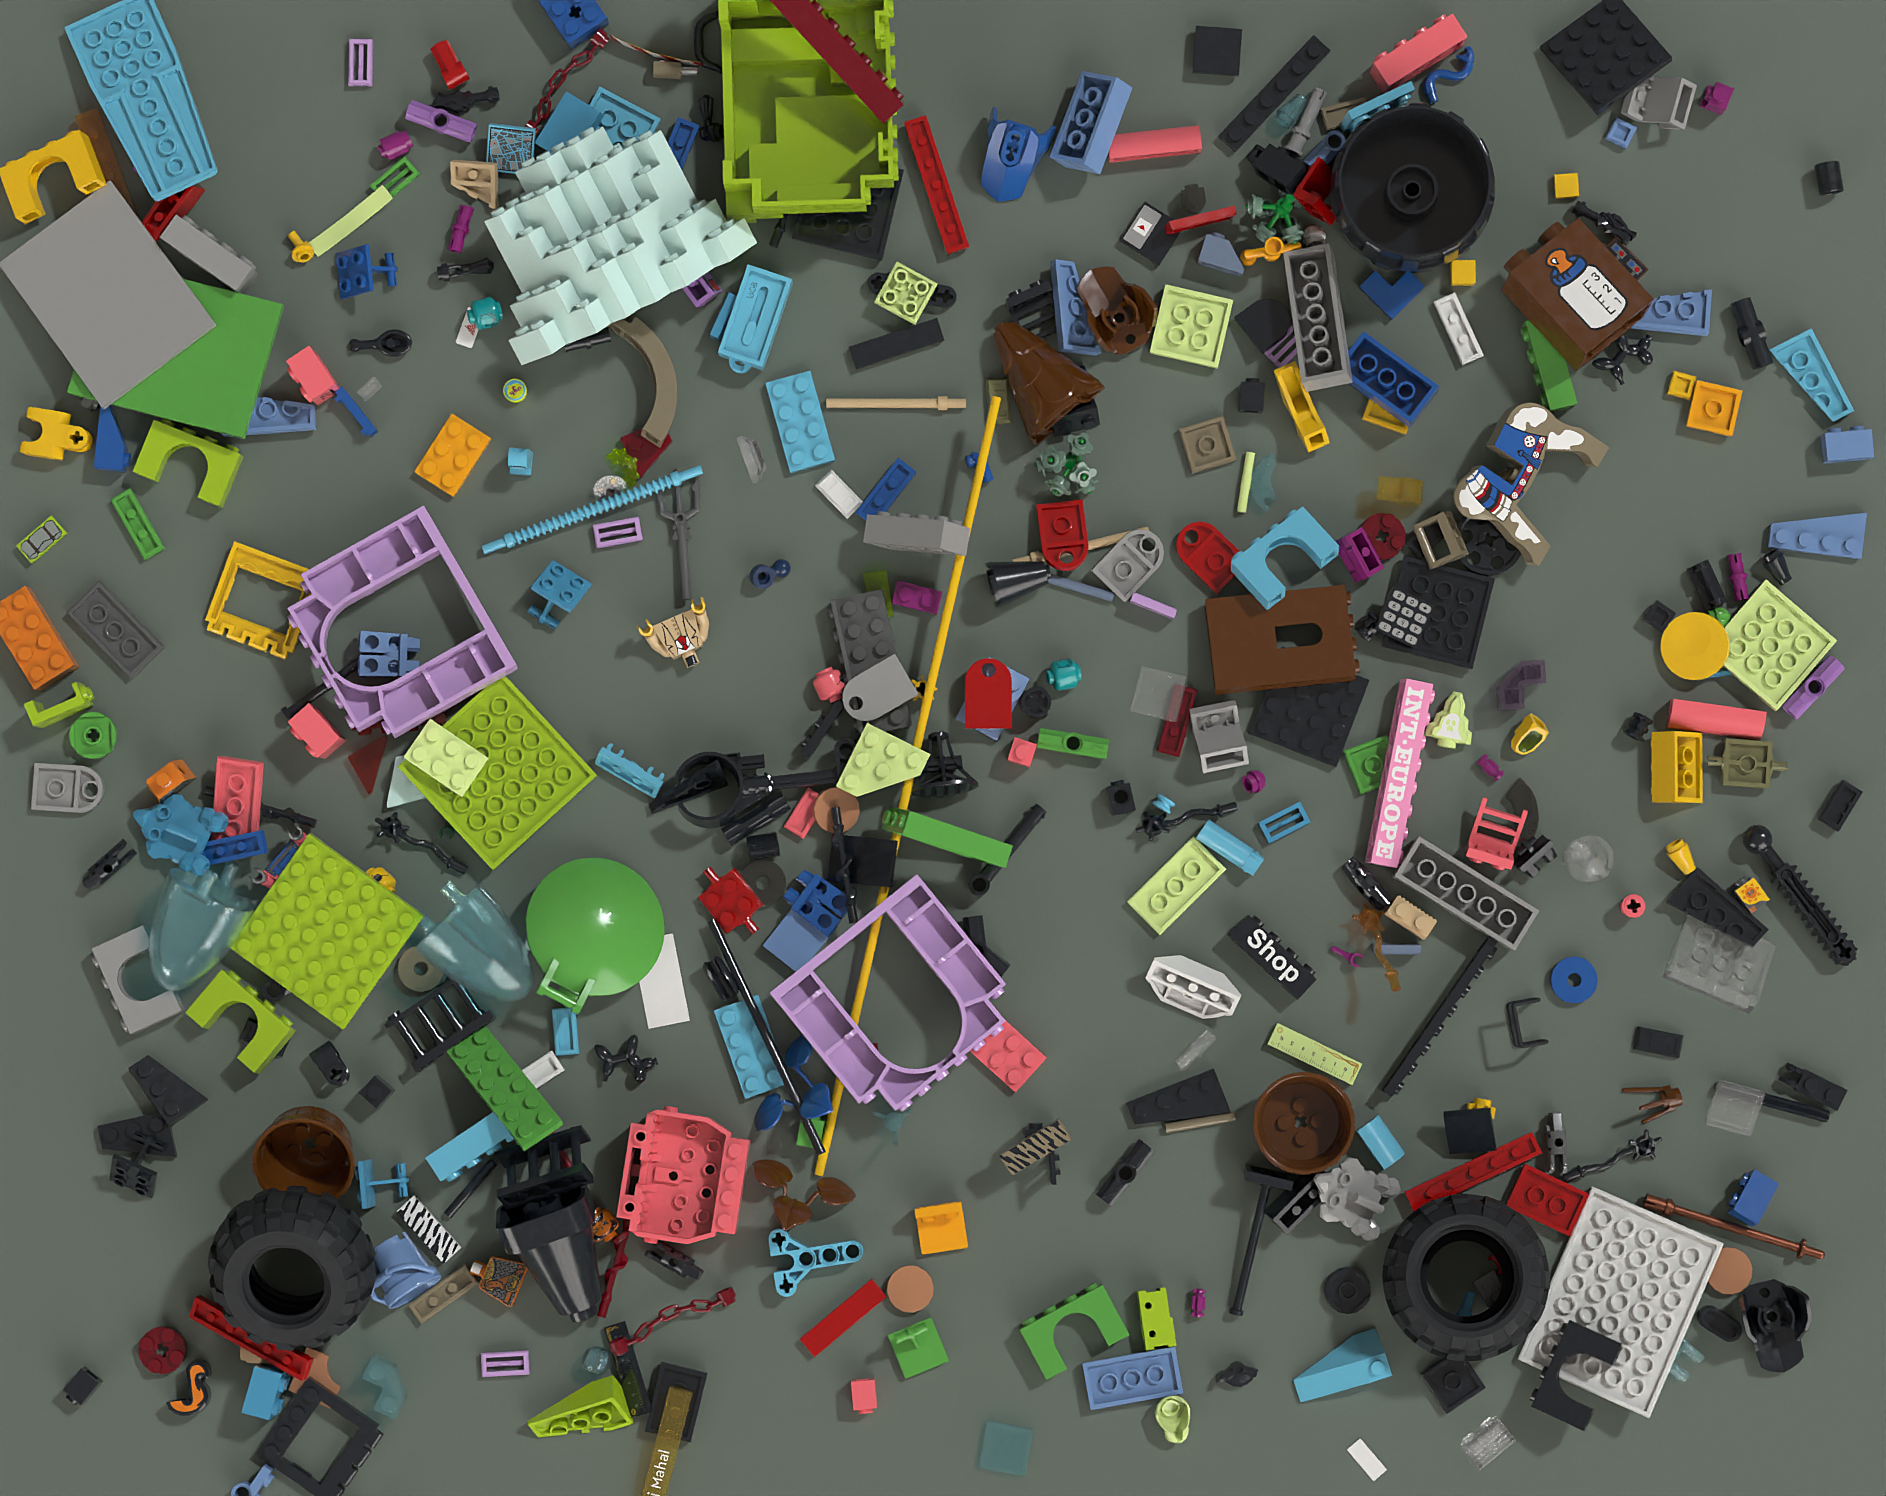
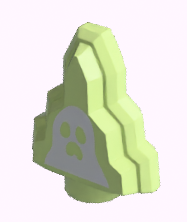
M1453 691L1445 701L1443 711L1436 713L1434 721L1429 723L1426 728L1425 735L1438 739V746L1456 749V744L1471 745L1472 732L1468 730L1469 720L1464 716L1465 702L1462 693Z

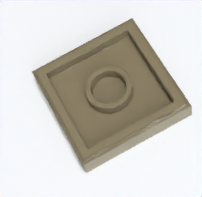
M1223 415L1178 429L1192 474L1237 460Z

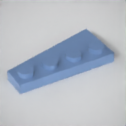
M257 397L246 435L317 430L316 408L311 404ZM222 433L223 437H233L231 435Z
M1867 513L1770 524L1767 548L1860 560L1862 559Z

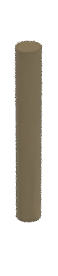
M1230 1112L1167 1123L1165 1128L1166 1133L1233 1122L1236 1121L1235 1113Z

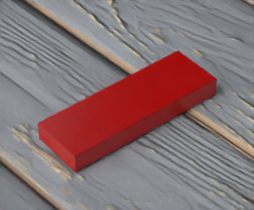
M1234 205L1172 220L1164 226L1165 232L1169 235L1231 220L1237 214Z

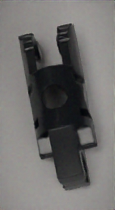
M124 839L119 841L87 870L89 874L82 882L88 890L97 883L101 885L105 883L137 854L134 849H131L120 859L116 856L127 844ZM107 864L111 865L109 868L104 867Z
M1352 857L1343 864L1341 868L1351 883L1376 910L1381 911L1391 904L1392 899L1390 895L1356 858Z
M658 1240L657 1244H652L665 1251L663 1257L650 1250H647L645 1253L646 1257L685 1279L689 1276L699 1280L704 1272L703 1269L694 1264L696 1260L661 1240ZM673 1258L677 1259V1264L674 1263Z

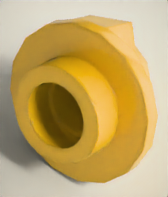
M295 230L287 235L295 246L291 251L293 260L296 262L309 261L314 255L312 245L308 241L303 243Z

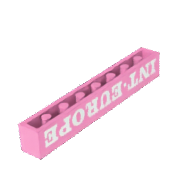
M1407 678L1400 679L1389 734V744L1380 781L1381 785L1378 791L1367 847L1366 863L1398 868V864H1401L1403 860L1401 848L1403 841L1406 840L1408 835L1406 823L1407 818H1410L1412 814L1410 802L1417 788L1415 776L1421 767L1419 756L1426 742V737L1423 735L1425 727L1428 726L1430 721L1428 709L1429 704H1432L1435 691L1432 690L1433 684Z

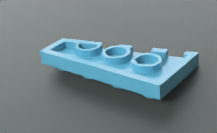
M1812 328L1769 350L1832 422L1854 412Z

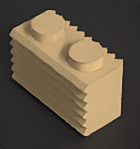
M1401 895L1395 896L1384 912V915L1422 940L1427 938L1437 922L1432 916L1425 914L1420 908L1417 909V906H1413V903L1409 904V900L1405 901V898H1401Z

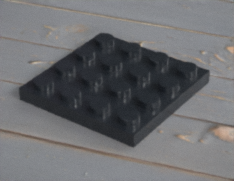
M1602 0L1540 46L1541 51L1597 116L1672 62V56L1623 0Z
M898 168L899 181H894V187L870 188L871 205H867V211L798 213L792 240L882 261L904 170Z
M1404 556L1396 587L1435 607L1416 649L1386 635L1383 636L1381 647L1472 670L1495 579L1443 565L1429 569L1427 561Z
M1356 675L1355 681L1265 690L1249 734L1330 766L1337 767L1370 680Z

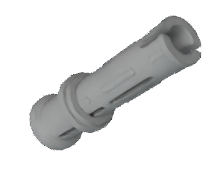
M1313 88V92L1297 126L1291 129L1292 135L1287 145L1283 147L1289 155L1301 158L1303 147L1306 141L1311 138V127L1327 96V92H1323L1320 88Z

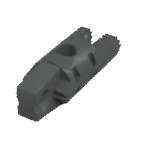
M1548 1113V1125H1545L1547 1174L1554 1172V1155L1558 1154L1559 1169L1561 1173H1567L1566 1125H1562L1561 1113Z

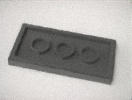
M98 581L66 612L130 680L140 673L165 648L101 581Z

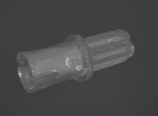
M1206 1030L1192 1045L1188 1044L1189 1047L1174 1060L1175 1063L1185 1072L1198 1057H1203L1201 1054L1216 1040V1037L1209 1030Z

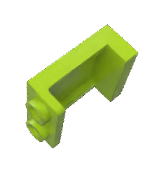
M74 682L72 683L76 693L74 698L46 710L42 703L33 700L25 703L24 706L32 725L44 728L93 707L92 700L94 695L89 686L86 687L82 683Z

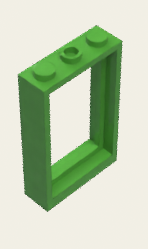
M889 806V809L884 812L882 817V829L982 863L1006 868L1013 845L904 809Z

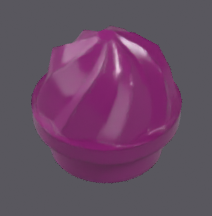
M1250 770L1242 777L1243 786L1248 793H1259L1266 786V778L1261 771Z

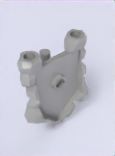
M1350 1157L1345 1159L1339 1165V1168L1314 1176V1182L1318 1187L1319 1197L1322 1201L1320 1203V1217L1326 1222L1341 1221L1344 1226L1350 1227L1356 1236L1361 1235L1364 1240L1371 1241L1378 1238L1380 1228L1375 1220L1371 1218L1374 1212L1378 1214L1383 1213L1384 1206L1379 1204L1382 1196L1392 1198L1399 1194L1401 1188L1398 1180L1388 1178L1387 1174L1379 1173L1376 1175L1370 1170L1365 1171L1364 1166H1361L1358 1159Z

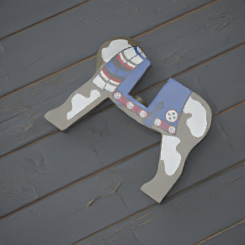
M1523 403L1513 405L1504 411L1486 447L1516 467H1509L1508 470L1505 468L1498 476L1483 465L1473 466L1469 470L1471 472L1458 481L1454 490V502L1458 511L1465 517L1487 520L1493 523L1504 538L1520 551L1526 564L1529 566H1539L1551 546L1516 504L1534 481L1543 461L1545 451L1575 453L1581 458L1585 466L1593 468L1599 466L1609 447L1582 428L1573 427L1557 420L1545 407L1536 403Z

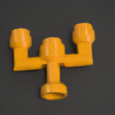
M1271 237L1266 241L1263 248L1245 249L1242 251L1240 261L1245 266L1253 265L1256 258L1264 257L1267 261L1274 262L1279 259L1283 252L1302 249L1300 242L1296 244H1283L1280 238Z

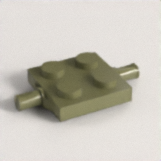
M1726 738L1724 739V752L1721 757L1707 756V760H1712L1707 761V766H1721L1722 786L1770 789V777L1773 770L1785 772L1788 770V767H1779L1788 766L1787 761H1774L1772 755L1773 742Z

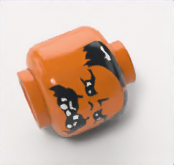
M598 1207L595 1209V1221L592 1224L594 1241L599 1242L604 1239L605 1242H608L617 1235L615 1230L618 1228L619 1222L608 1208L601 1209Z

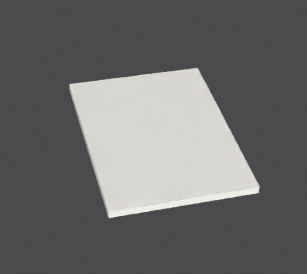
M1592 1186L1551 1280L1546 1307L1541 1318L1528 1334L1518 1360L1540 1370H1543L1544 1366L1549 1367L1552 1360L1549 1354L1554 1344L1558 1345L1562 1338L1559 1336V1332L1563 1323L1568 1324L1569 1320L1579 1323L1624 1345L1614 1366L1588 1354H1576L1563 1363L1559 1378L1650 1418L1724 1243Z

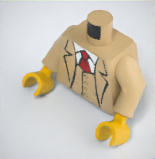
M700 597V605H695L693 599H691L692 609L654 626L651 625L649 620L645 619L648 626L645 629H641L637 624L638 631L645 637L651 648L662 656L672 657L673 660L682 656L687 668L699 664L700 662L695 650L703 647V642L706 641L709 630V620L703 597Z

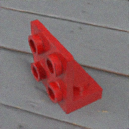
M1317 157L1315 162L1309 167L1301 183L1297 185L1293 196L1310 216L1332 225L1335 221V217L1330 211L1332 208L1324 202L1330 193L1332 170L1322 158Z

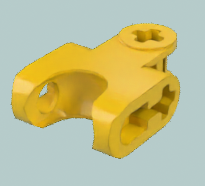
M35 407L27 408L26 417L41 423L42 435L36 441L21 442L19 449L21 453L62 461L64 450L86 452L92 447L93 437L89 431L79 426L69 425L71 414ZM83 437L82 441L75 442L76 438Z

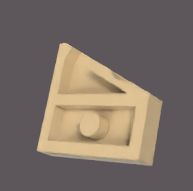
M452 160L450 162L451 185L459 190L466 191L468 195L475 199L483 200L493 209L499 207L498 163Z

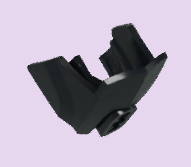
M1775 1279L1748 1285L1739 1299V1307L1746 1334L1752 1340L1760 1367L1771 1372H1786L1795 1367L1804 1358L1801 1338L1809 1331L1812 1322L1809 1296L1795 1286L1786 1285ZM1761 1288H1766L1767 1290L1765 1298L1760 1296ZM1771 1311L1773 1317L1768 1320L1767 1314Z

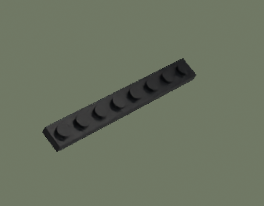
M1490 936L1485 939L1381 1090L1382 1092L1392 1096L1393 1093L1397 1095L1405 1084L1402 1080L1406 1074L1410 1076L1418 1066L1415 1063L1420 1055L1424 1056L1431 1047L1429 1041L1433 1035L1437 1037L1444 1028L1442 1022L1446 1016L1450 1018L1458 1007L1455 1003L1459 997L1464 998L1471 989L1468 984L1473 977L1477 979L1484 970L1482 964L1486 958L1490 960L1496 953L1498 948L1495 947L1497 944L1495 939Z

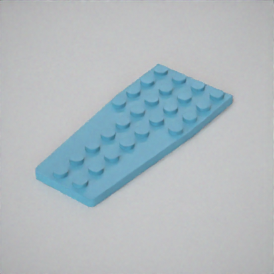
M122 0L64 27L92 91L153 200H163L217 174L218 169L178 52L155 0Z

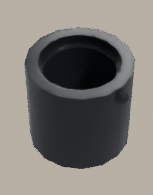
M1032 687L1023 691L1021 709L1024 714L1034 719L1048 716L1051 706L1049 693L1040 687Z

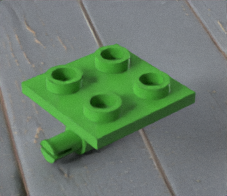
M932 1317L888 1335L905 1379L949 1361Z

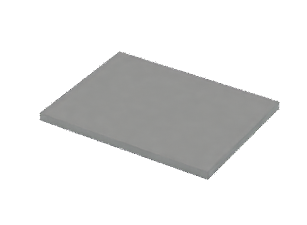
M111 180L106 183V186L99 188L0 262L2 270L103 409L117 401L217 326Z

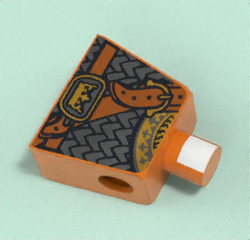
M180 759L169 762L145 782L158 802L163 804L165 799L179 792L195 780L196 776L184 760Z
M491 1256L488 1264L475 1260L470 1273L482 1277L478 1288L505 1305L512 1307L528 1269L522 1261Z

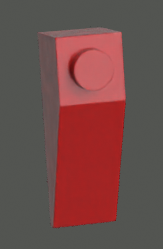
M197 183L155 202L142 223L156 242L160 239V236L174 216L178 215L183 218L195 206L205 192V189Z

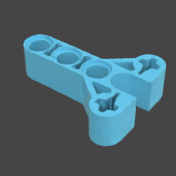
M783 1228L774 1229L768 1238L771 1256L789 1254L794 1259L792 1268L774 1271L773 1273L776 1290L783 1297L793 1295L800 1280L811 1269L856 1262L863 1255V1246L857 1240L808 1247L790 1237L789 1232L784 1231ZM778 1232L781 1234V1236L786 1237V1240H783L782 1242V1251L780 1250V1245H778V1242L773 1241V1238L777 1236ZM851 1244L859 1248V1255L856 1257H850L846 1253V1248ZM827 1248H831L836 1252V1258L832 1261H827L823 1257V1251ZM803 1252H809L812 1255L813 1261L811 1264L805 1265L801 1263L800 1255ZM784 1273L788 1283H793L789 1292H786L785 1288L780 1287L784 1283Z

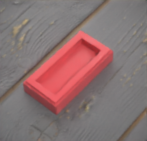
M808 787L784 825V828L802 839L806 837L815 822L813 804L819 795L817 792Z

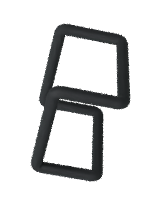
M1528 998L1507 1003L1512 1039L1516 1048H1529L1549 1043L1547 1039L1522 1041L1516 1006L1538 1003L1541 1001L1540 998Z

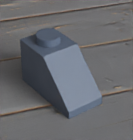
M1212 232L1211 235L1206 234L1197 264L1242 277L1244 268L1229 240L1224 239L1225 236L1219 233Z

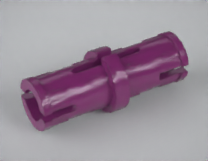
M467 205L459 206L457 219L451 227L453 231L447 250L454 253H462L464 241L470 233L469 225L474 208Z
M1736 553L1735 559L1734 554L1727 555L1731 574L1729 581H1732L1734 601L1747 600L1750 598L1745 579L1748 576L1747 573H1744L1742 553Z

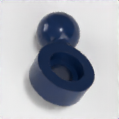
M784 559L775 561L772 568L764 564L756 565L750 572V581L754 586L766 589L772 585L775 576L780 578L788 576L791 566ZM762 572V577L758 579V574Z

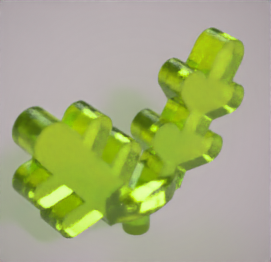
M615 448L611 450V453L606 454V458L612 460V465L619 464L620 467L628 465L627 468L622 470L626 474V476L621 477V481L624 482L623 486H626L623 489L627 490L636 486L635 480L640 477L636 471L637 466L635 462H637V458L627 455L624 448L620 450Z

